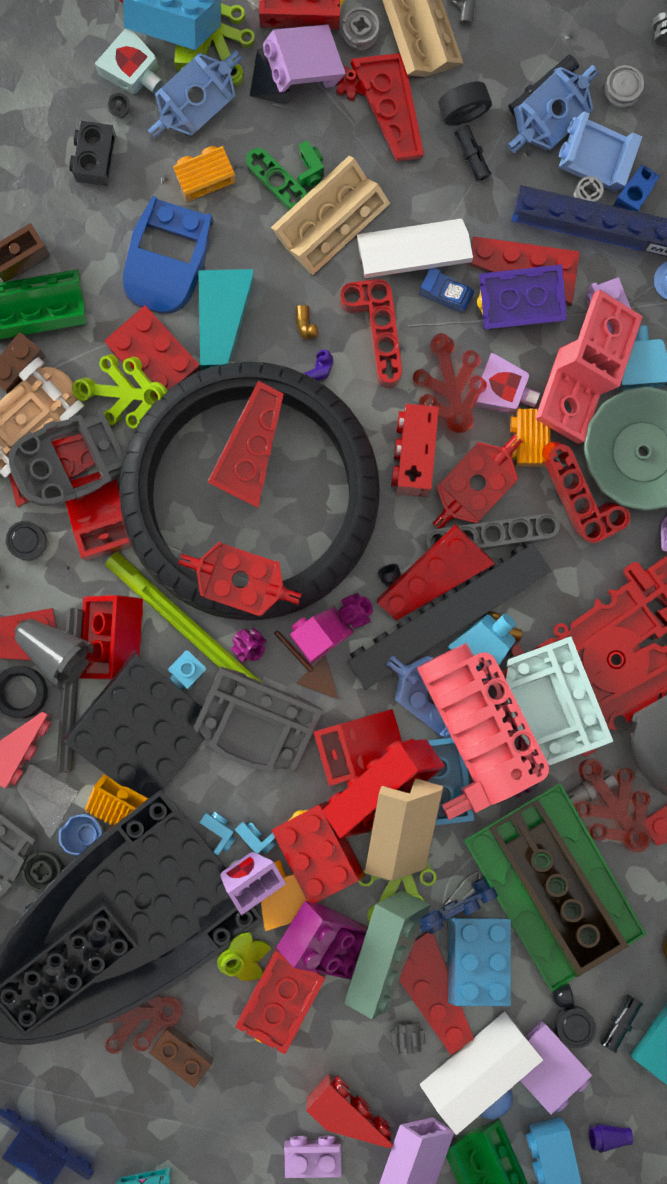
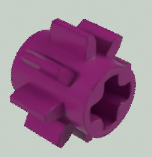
M356 593L341 600L344 606L340 607L339 616L344 624L352 625L353 629H356L371 622L368 616L373 613V606L368 598L360 597L359 593Z
M254 627L251 631L242 629L233 637L234 646L231 650L243 663L247 659L256 661L264 654L265 647L263 644L267 641Z

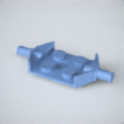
M235 50L225 60L218 61L198 53L196 57L155 93L160 118L148 129L149 133H153L152 136L156 139L166 128H173L192 136L235 97L230 72L236 64L243 60L242 56L239 55L232 61L239 54ZM195 86L203 91V99L198 103H193L188 98L190 88Z
M591 65L582 75H577L562 67L557 68L521 105L514 107L519 133L518 136L507 144L508 148H511L510 151L516 153L525 143H530L544 150H550L568 134L569 124L574 117L577 118L584 111L590 113L593 110L589 82L599 74V71L595 70L597 68ZM555 100L559 101L562 105V112L559 116L552 112V104Z
M392 656L389 659L392 662L388 661L386 666H389L398 673L399 680L395 701L442 737L450 736L435 704L428 701V690L417 670V667L434 658L426 656L410 665H404L395 656Z

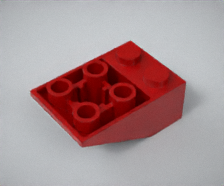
M99 472L72 480L70 483L73 489L100 479L101 475ZM117 479L90 495L65 502L78 550L84 561L87 562L132 547L122 519L120 490Z
M393 709L313 732L329 786L364 774L368 770L366 766L374 759L382 758L387 753L386 748L390 744L398 740L402 742Z
M329 1073L306 1098V1111L327 1131L387 1148L393 1146L392 1132L389 1129L391 1125L381 1115L375 1117L369 1111L370 1105L360 1095H357L355 1098L348 1091L349 1085L340 1076L337 1075L334 1078Z

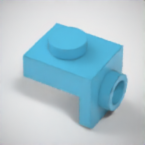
M185 651L168 668V671L173 674L169 679L180 689L185 686L190 690L197 683L196 680L206 671V667L189 651Z
M214 811L211 815L207 812L200 823L223 838L214 853L219 855L222 850L227 853L236 840L232 837L235 830L226 825L228 819Z

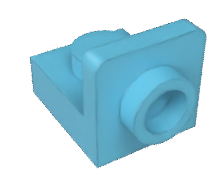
M243 821L234 829L257 854L261 850L266 854L277 844L273 833L261 841L259 837L262 833L252 822L247 825Z

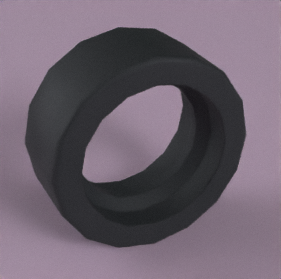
M475 81L449 90L441 96L438 105L445 124L460 125L484 115L491 108L492 101L485 83Z
M13 666L5 669L0 674V711L3 714L12 718H28L36 715L44 707L48 696V687L45 679L38 671L26 666ZM16 676L30 678L35 684L36 697L34 702L28 707H12L5 699L4 688L7 682Z

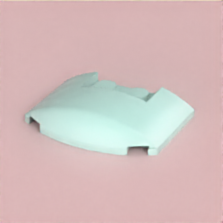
M572 637L508 659L506 681L549 766L613 742ZM510 712L513 719L516 715L514 712ZM522 725L516 727L517 730H523ZM521 735V737L529 747V739L527 738V736Z

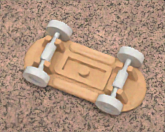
M39 357L21 371L19 376L23 381L0 400V473L4 478L11 474L9 454L12 446L18 439L30 432H36L43 428L46 423L68 420L69 417L75 416L84 407V404L80 400L77 401L72 392L73 381L71 378L56 368H41L44 362Z

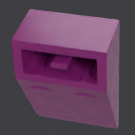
M304 901L276 948L296 969L351 980L368 926L324 905Z

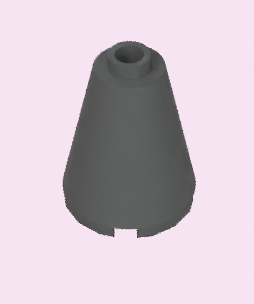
M34 619L21 621L14 631L17 644L50 683L61 691L64 690L62 685L66 683L71 686L84 672L90 662L86 659L88 652L93 655V645L88 641Z

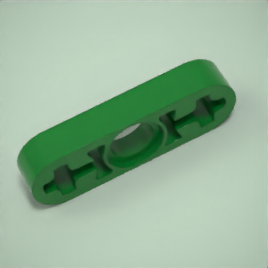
M254 148L248 152L246 156L248 171L288 211L297 204V202L290 203L291 196L286 192L288 187L295 197L301 195L300 200L307 195L306 190L266 150ZM253 158L258 160L263 158V165L268 169L266 174L259 164L255 167L253 166ZM275 174L282 175L285 179L284 184L280 187L272 186L269 182L271 176Z

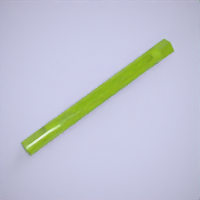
M118 551L107 559L104 565L138 596L143 598L219 668L224 667L244 673L247 677L262 682L153 585L146 576Z

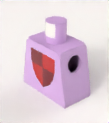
M491 353L471 406L514 414L519 402L534 408L540 392L525 387L529 378V374L526 371Z
M254 852L247 854L240 860L233 861L229 868L220 874L228 895L241 915L286 884L274 862Z

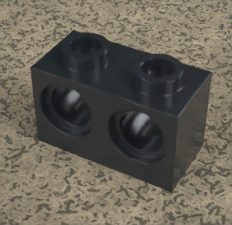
M88 121L80 122L79 130L76 129L74 133L75 156L71 155L69 170L73 173L76 182L108 186L116 139L113 125ZM97 136L100 138L96 144L88 143L91 137ZM88 162L96 163L95 167L91 170L83 169Z

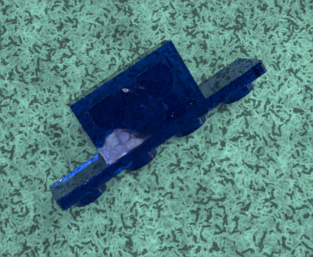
M0 1108V1122L17 1133L1 1159L38 1184H53L64 1166H67L86 1180L92 1177L94 1171L90 1169L92 1165L86 1159L77 1156L75 1159L67 1153L68 1148L56 1140L50 1142L43 1137L45 1133L32 1124L29 1127L20 1122L21 1117L11 1109L4 1111Z

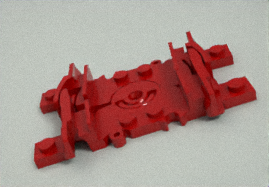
M667 556L645 571L638 562H633L623 568V573L629 582L617 590L607 591L611 596V603L609 605H604L600 602V599H596L593 608L570 624L569 631L565 624L559 623L553 628V633L558 638H549L533 649L535 650L572 637L609 730H617L614 726L616 716L620 715L625 719L626 723H630L633 714L656 702L658 695L660 699L663 698L667 692V645L661 647L656 643H652L641 649L638 645L648 637L655 640L667 633ZM654 599L663 609L652 613L646 604ZM559 627L563 629V633L558 632ZM519 644L514 645L511 649L514 657L524 654ZM613 655L620 656L621 662L619 665H614L611 662ZM506 668L505 670L502 671V673H503L505 679H506V675H507V670H508V668ZM597 748L582 753L581 755L587 757L593 754L597 750Z

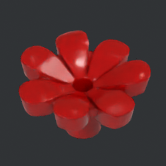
M346 65L343 66L346 74L336 84L338 85L336 92L340 96L346 92L347 99L353 101L356 98V92L359 95H364V92L356 77V72Z

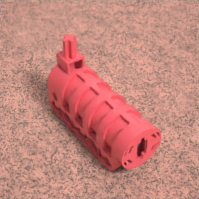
M465 643L417 667L474 781L460 789L461 795L441 805L448 820L468 810L477 813L490 805L518 794L547 777L549 773L548 762L499 665L489 653L473 655L468 643ZM480 662L482 664V667L479 669V671H477L476 666H478ZM486 675H488L489 680H485V681H482V680H481V679L487 678ZM490 685L495 689V697L493 699L488 693ZM502 703V705H497L498 709L496 710L494 705ZM510 712H514L516 715L513 719ZM505 713H506V714H507V717L504 719V722H503V721H502V718L505 716ZM522 725L523 730H517L516 727ZM521 735L527 736V738L529 739V747L525 743ZM517 736L521 741L519 749H516L514 745Z

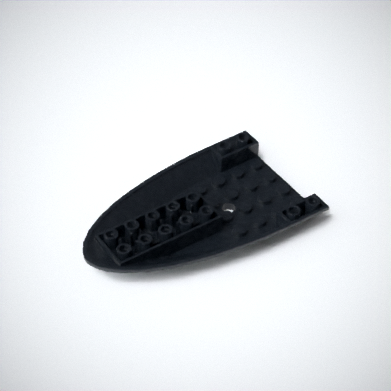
M161 790L117 822L68 864L37 896L5 936L0 945V1042L10 1045H33L56 1041L109 1022L139 1007L182 981L230 946L231 941L235 937L248 932L263 920L255 906L242 915L239 913L220 877V874L227 868L178 806ZM141 893H146L151 897L149 904L146 906H139L135 903V898ZM95 932L99 935H106L100 941H95L91 938V935ZM48 968L52 970H60V972L54 976L48 975L45 971Z

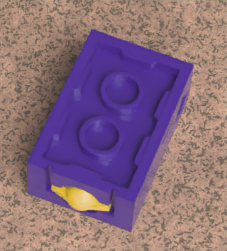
M562 265L479 274L480 294L477 299V305L483 315L484 330L563 322L567 320Z

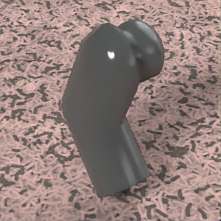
M452 0L461 10L459 23L464 26L472 25L475 0Z

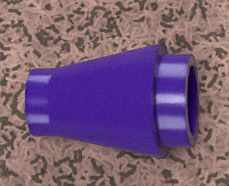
M597 1123L595 1127H590L589 1143L593 1151L598 1150L599 1153H603L622 1146L632 1145L633 1133L630 1127L623 1128Z

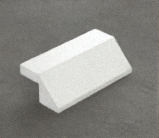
M462 219L356 234L365 278L469 263L473 260L469 233Z
M505 1011L473 1037L472 1041L459 1049L420 1083L421 1088L437 1112L456 1135L543 1061L540 1054L525 1038L523 1032Z

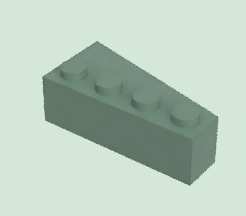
M403 890L375 904L346 995L345 1005L372 1020L388 1011L392 1003V994L421 926L419 919L427 914L430 904Z

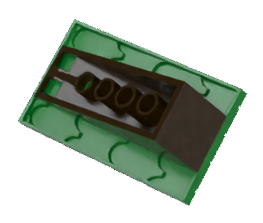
M561 783L464 840L487 883L496 890L498 902L508 919H511L513 928L551 992L574 978L581 976L647 935Z

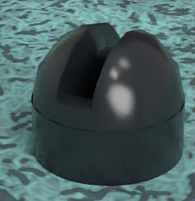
M122 93L111 95L108 100V110L116 117L124 116L130 107L129 99ZM117 100L122 101L119 111L114 110Z
M389 564L379 569L378 575L381 582L385 586L390 587L401 576V571L398 564Z
M570 984L562 985L554 991L553 1000L561 1008L575 1006Z

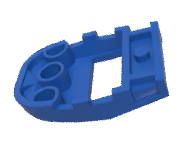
M152 196L133 230L123 272V289L132 303L139 307L146 305L149 310L161 314L175 313L185 307L195 291L194 287L199 279V270L205 269L204 264L210 243L208 237L210 225H213L214 222L211 214H202ZM146 226L197 242L190 264L139 248Z

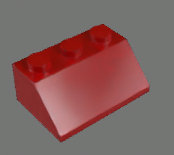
M120 595L83 596L81 639L92 644L94 651L93 655L88 652L86 659L90 662L79 679L112 680L134 652L140 656L143 598Z

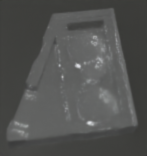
M33 764L29 765L16 787L22 799L28 804L33 816L37 818L43 827L44 833L50 839L53 838L80 792Z

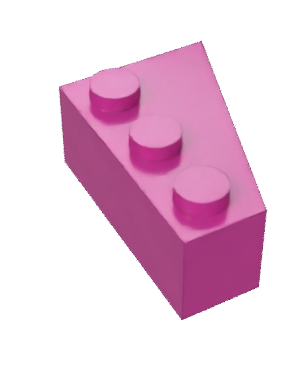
M334 606L311 617L309 620L305 617L301 618L291 626L293 632L290 636L301 653L312 665L353 634L354 631L350 625L342 622L339 611Z

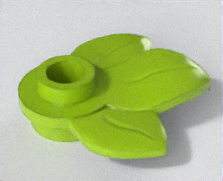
M250 932L240 934L231 941L229 949L219 955L217 966L223 974L231 977L236 976L241 981L259 979L263 971L257 962L271 950V946L262 940L253 941Z

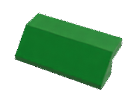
M79 269L0 283V339L15 337L19 332L26 335L86 324V307Z
M500 1119L493 1120L460 1135L450 1143L446 1158L458 1184H528Z

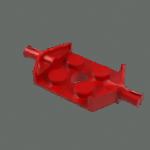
M515 434L502 447L477 442L442 482L437 485L444 507L443 512L432 522L437 526L444 519L437 527L438 529L443 528L454 518L478 523L518 480L511 456L519 445L523 443L520 438L513 446L511 445L518 438ZM474 475H482L486 480L485 487L480 491L474 490L470 485V480Z
M220 541L202 558L197 559L184 553L181 554L178 565L194 569L197 572L201 597L260 617L278 600L282 601L283 599L297 605L299 604L302 593L286 589L283 586L279 561H273L234 548ZM239 572H243L249 577L248 584L243 588L235 587L232 582L233 576Z

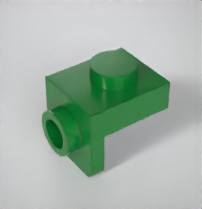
M306 140L299 144L298 148L299 156L308 170L298 176V183L303 188L306 186L310 188L317 185L322 180V177H324V166L321 163L323 157L316 146L312 148L309 141Z

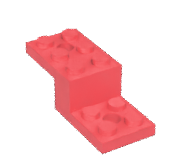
M601 290L596 291L590 302L578 340L559 348L535 419L577 444L585 442L588 424L593 418L600 395L620 387L643 316ZM607 322L612 324L614 334L609 332ZM565 400L570 403L571 413H568L564 407Z

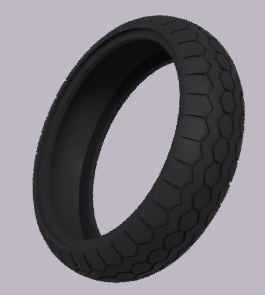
M235 362L214 366L197 372L170 388L163 395L162 399L157 400L150 407L136 427L124 455L119 486L120 507L127 536L140 562L154 580L185 604L214 616L234 620H264L285 616L314 604L333 591L355 568L366 550L376 524L380 497L379 474L373 448L364 428L351 409L333 391L314 378L285 366L265 362ZM258 381L283 393L282 404L312 419L329 436L343 461L349 490L347 512L332 544L310 567L282 581L286 589L302 593L299 604L297 605L283 599L282 601L278 600L261 617L200 596L197 573L188 567L178 565L179 559L170 551L162 537L155 516L153 498L154 481L158 465L168 444L177 432L192 418L209 408L229 401L249 399Z

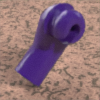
M324 349L317 353L314 369L304 373L317 381L324 380L330 375L334 363L331 353Z

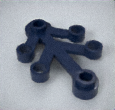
M485 877L476 880L471 884L474 892L459 902L453 900L442 907L444 910L442 914L437 909L419 919L421 932L435 933L444 927L443 922L446 919L462 911L465 915L476 912L481 908L477 900L481 899L482 903L493 900L498 896L493 886H489Z

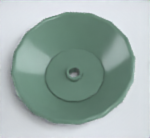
M648 386L623 390L602 403L588 424L584 442L588 472L601 492L621 506L643 511L667 508L666 390ZM639 448H645L647 455L641 456L638 452Z

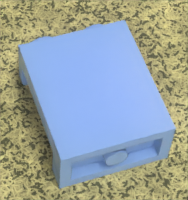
M584 111L577 118L574 117L569 124L567 132L570 135L568 141L563 144L559 152L561 161L558 168L581 178L587 176L596 177L602 182L603 188L615 193L626 186L642 136L636 133H631L627 137L588 120L590 113Z

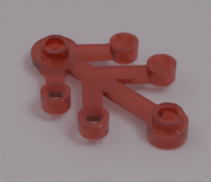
M440 333L432 338L430 347L439 357L445 383L431 377L430 373L424 369H418L414 372L413 381L421 387L427 386L449 398L451 408L438 403L437 399L430 394L422 395L419 399V405H425L426 400L431 399L430 406L439 407L438 414L447 419V425L450 430L455 433H464L473 425L474 416L471 411L480 394L486 390L487 382L479 375L471 377L468 383L470 391L462 403L460 394L474 368L480 364L481 358L473 350L466 351L462 356L463 366L457 377H455L450 354L454 350V341L448 335ZM440 340H443V345L440 348H437L438 342ZM474 355V361L472 363H468V358ZM425 374V379L419 382L420 375ZM481 380V386L475 389V383ZM459 415H462V421L460 423H456V418Z
M596 759L583 760L578 768L580 777L592 783L608 807L591 805L588 801H578L574 805L577 813L582 818L593 816L617 820L624 829H608L604 824L595 823L589 830L591 837L594 840L600 841L605 839L623 841L626 848L633 852H642L647 849L651 841L650 833L645 827L647 806L651 801L649 793L641 790L635 791L631 797L632 803L636 806L633 821L627 814L631 783L635 780L633 770L621 768L617 771L616 780L619 783L618 797L616 798L602 778L603 766L601 762ZM587 765L592 767L590 775H587L585 772ZM625 771L629 775L627 781L622 779V774ZM640 794L644 796V802L642 804L638 802V796ZM582 804H585L587 807V811L585 814H581L580 812V806ZM598 827L602 829L600 837H597L595 833ZM635 833L639 835L637 843H634L632 840Z
M156 996L148 1001L153 1007L142 1008L139 1006L106 1022L126 1021L115 1035L108 1038L105 1044L106 1050L111 1054L120 1052L123 1042L142 1020L154 1019L146 1031L139 1033L133 1041L136 1050L146 1051L153 1037L163 1026H172L179 1021L182 1015L180 1003L172 997L161 998ZM170 1006L173 1009V1014L166 1016L163 1013L164 1007ZM144 1037L147 1040V1045L144 1047L139 1046L137 1039ZM111 1040H117L119 1042V1048L112 1049L109 1045V1042Z

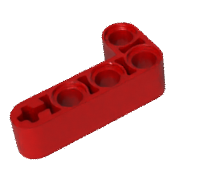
M383 279L347 283L340 292V305L348 313L368 312L377 380L382 387L393 388L401 380L402 365L390 284ZM382 290L386 297L381 300L375 299L372 296V292ZM349 293H355L359 296V300L355 303H350L345 299V296ZM379 316H385L389 319L390 323L386 326H380L375 322V319ZM383 342H388L393 346V350L385 353L378 346ZM391 361V373H394L391 379L385 374L386 362Z
M554 441L544 446L542 450L543 461L571 524L579 537L588 542L596 543L628 526L630 513L626 508L612 502L605 503L599 507L596 506L570 447ZM557 450H559V451L562 452V453H560V454L558 455V458H559L560 462L557 461V460H555V459H553L554 457L557 456V453H556ZM572 473L573 482L565 487L564 478ZM579 498H583V507L576 511L574 507L575 502ZM618 510L619 516L617 520L611 523V513ZM594 522L593 532L586 535V526Z

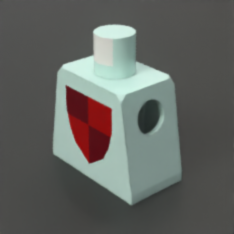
M125 28L95 62L98 75L133 95L137 94L143 86L152 93H155L163 83V80L155 74L158 69L157 58L136 33L130 29Z

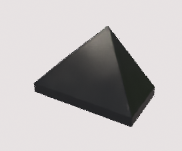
M261 47L257 49L250 96L287 104L290 102V90L287 89L285 92H279L277 84L272 77L268 58L264 55L263 48Z

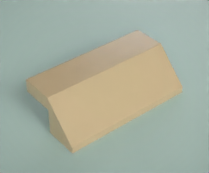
M382 0L407 75L427 77L464 64L442 0Z
M348 156L278 220L271 229L283 246L310 274L314 275L356 234L379 215L390 202L379 184L368 179L355 158Z
M415 778L410 794L384 786L381 787L365 868L366 874L393 881L426 869L443 786Z

